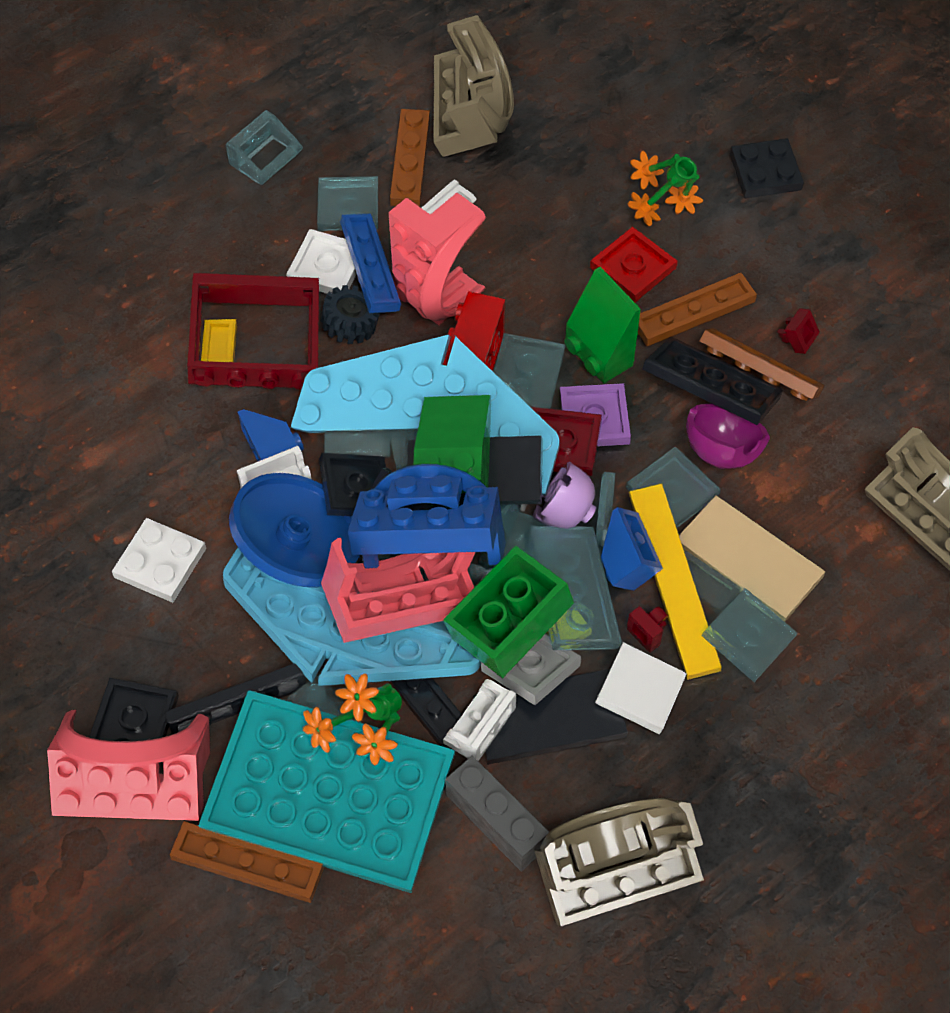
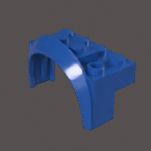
M419 464L399 469L382 479L374 489L360 492L348 529L352 555H362L365 568H377L379 566L378 554L487 552L488 564L497 565L503 559L506 545L498 487L487 488L478 479L464 471L437 464ZM463 490L466 492L464 502L462 505L459 506V501ZM417 503H432L452 509L447 510L444 507H435L430 510L412 511L411 509L400 507Z

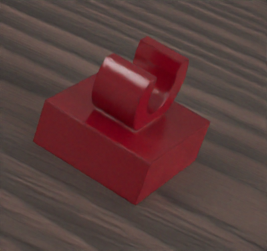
M799 308L794 317L786 318L787 327L779 329L777 332L782 342L791 343L795 353L806 354L820 331L811 310Z
M639 606L629 614L627 630L651 653L661 644L663 628L667 625L664 620L668 618V615L660 606L653 609L649 614Z

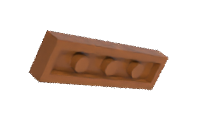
M401 109L390 206H397L405 198H408L420 207L430 110Z
M738 273L640 313L638 334L645 345L650 346L752 304L756 301L757 294L744 275Z
M714 328L705 330L700 339V342L708 345L706 350L719 357L727 355L735 359L734 364L749 372L754 369L762 373V379L776 386H779L780 383L791 388L790 393L802 400L807 401L808 398L814 399L819 397L825 386Z
M183 821L170 853L171 860L309 903L313 900L324 870L321 863L201 829L198 825Z

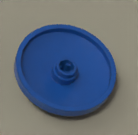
M289 473L261 475L247 482L239 490L231 506L229 514L230 531L240 551L259 570L284 583L301 587H321L331 544L337 538L342 539L341 548L347 563H356L360 556L352 555L348 529L352 516L327 515L323 485L312 479Z

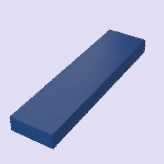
M342 215L340 223L369 313L399 311L401 302L372 215Z

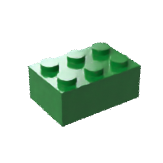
M515 545L443 621L455 642L503 679L574 604L567 582Z

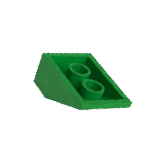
M598 267L593 272L566 324L565 345L570 353L576 354L584 362L585 368L592 376L596 375L605 384L634 365L641 308L601 267Z
M491 395L424 397L414 447L413 465L437 464L453 467L470 474L488 488Z

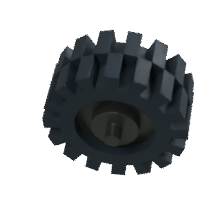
M342 285L341 291L338 287H335L332 292L329 291L324 300L321 314L322 328L324 331L329 330L328 335L331 338L337 335V341L342 342L343 338L348 339L347 344H353L354 339H356L359 344L364 341V338L370 339L376 330L380 313H369L363 292L358 291L359 286L353 285L352 290H349L348 285Z

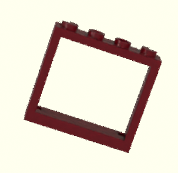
M193 273L187 363L188 384L199 386L226 385L236 388L256 386L267 389L286 387L302 390L306 375L311 370L318 368L319 278ZM200 286H208L209 288H200ZM303 290H312V292H303ZM203 302L309 306L308 365L200 361Z

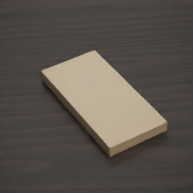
M717 495L679 535L686 554L783 623L825 574L823 569Z

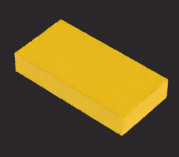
M236 319L204 321L201 361L234 362L237 334Z

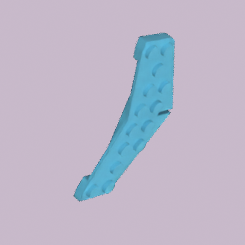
M450 335L311 370L305 377L291 428L306 433L418 429L424 397L491 395L490 437L542 436V495L546 496L560 447L557 432L456 336L447 366L443 365L450 342Z
M239 548L236 549L224 568L223 581L225 588L294 664L296 663L311 683L314 681L325 659H329L318 677V686L345 684L344 677L346 674H350L356 683L362 674H367L368 682L466 676L475 673L481 665V661L452 639L444 621L344 643L322 586L301 587L279 581L254 566Z

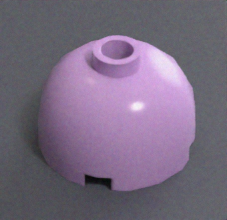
M568 462L567 469L562 467L549 483L546 496L542 495L545 498V504L543 508L538 505L536 506L533 517L554 530L565 531L574 528L580 521L586 524L596 510V506L592 504L595 498V487L590 477L580 468Z

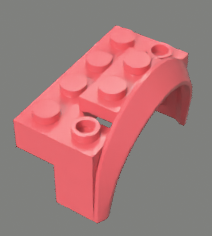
M455 193L432 214L427 213L408 198H405L389 212L393 281L399 299L411 304L422 317L432 320L437 325H440L447 318L456 315L459 302L464 303L468 291L481 294L485 289L484 285L478 284L463 273V268L460 266L449 273L464 244L486 219L484 212L459 193Z
M337 538L331 544L327 566L321 581L342 640L346 643L443 621L475 588L467 571L475 552L401 554L379 561L380 564L377 568H365L364 563H347L341 548L342 539ZM422 568L425 571L428 581H424L422 577V574L420 572Z
M76 710L65 713L61 725L47 750L52 816L199 821L204 807L203 771L210 755L209 717L198 714L186 729L162 738L144 741H106L89 738L75 732L73 721L76 716ZM159 762H163V774H159Z

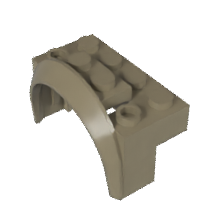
M478 15L447 24V32L457 49L434 55V144L442 157L496 143L497 134L505 131L513 113L514 95L507 65L496 41ZM478 79H479V80H486V81H482V82H479V83H473L475 80H478ZM469 88H470V94H471V100H470V101H468V90H469Z
M912 427L886 453L888 466L865 488V492L868 498L950 571V461L931 443L921 429ZM936 473L935 476L922 489H920L917 492V487L928 476Z
M651 798L627 802L574 818L552 829L546 835L540 849L534 851L554 919L559 926L704 881L694 850L695 847L703 845L691 803L672 798ZM641 821L646 824L652 843L651 849L648 847ZM569 847H570V850H571V853H572V857H573V860H574V863H575L576 870L574 869V865H573V862H572V859H571V855H570V852H569V849H568ZM644 856L643 858L630 863H626L595 874H588L611 865H615L624 861Z

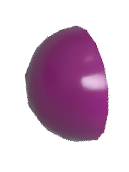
M700 404L691 408L686 422L690 447L703 461L719 469L742 468L750 464L762 453L770 440L766 428L760 423L758 425L753 424L714 404Z

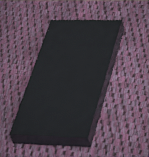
M672 336L645 360L642 370L756 425L763 420L780 400L783 392L782 389Z
M542 436L490 437L488 488L498 487L500 505L542 504ZM408 440L407 467L413 466L416 440ZM465 493L461 494L459 506L464 502ZM436 504L438 507H446L443 505Z
M610 669L569 676L536 705L516 694L515 710L485 751L487 765L626 738L628 732L624 717L595 703Z

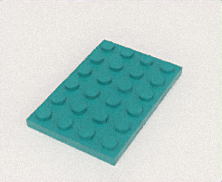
M248 690L198 827L323 864V867L412 893L445 788V779L449 775L455 756V750L388 731L386 740L398 743L396 748L388 750L394 757V760L387 762L380 757L379 763L373 765L370 761V753L364 756L356 754V750L361 745L352 738L354 733L363 734L362 727L364 724L347 720L333 727L331 733L336 737V741L329 742L330 752L326 753L320 745L317 748H313L311 745L313 734H306L303 731V727L308 724L305 721L303 712L308 710L312 713V708ZM320 711L322 720L337 717L336 715ZM370 726L374 732H377V730L380 729L374 726Z

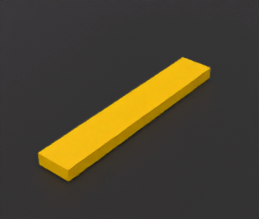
M657 484L630 491L629 497L633 510L639 513L663 567L654 577L665 612L668 615V621L684 672L687 673L686 678L689 680L720 672L722 667L663 485Z

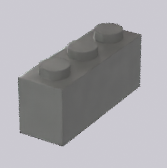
M471 756L445 779L446 796L522 872L536 859L534 851L540 849L549 831Z

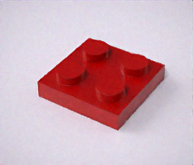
M631 227L591 259L590 268L595 271V269L601 267L636 302L677 268L678 261L637 229Z

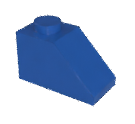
M245 409L238 411L241 430L257 462L296 446H299L301 451L304 450L299 434L297 432L292 433L287 422Z
M619 507L615 508L612 511L601 560L606 569L605 575L612 586L634 591L661 571L663 567L639 513Z

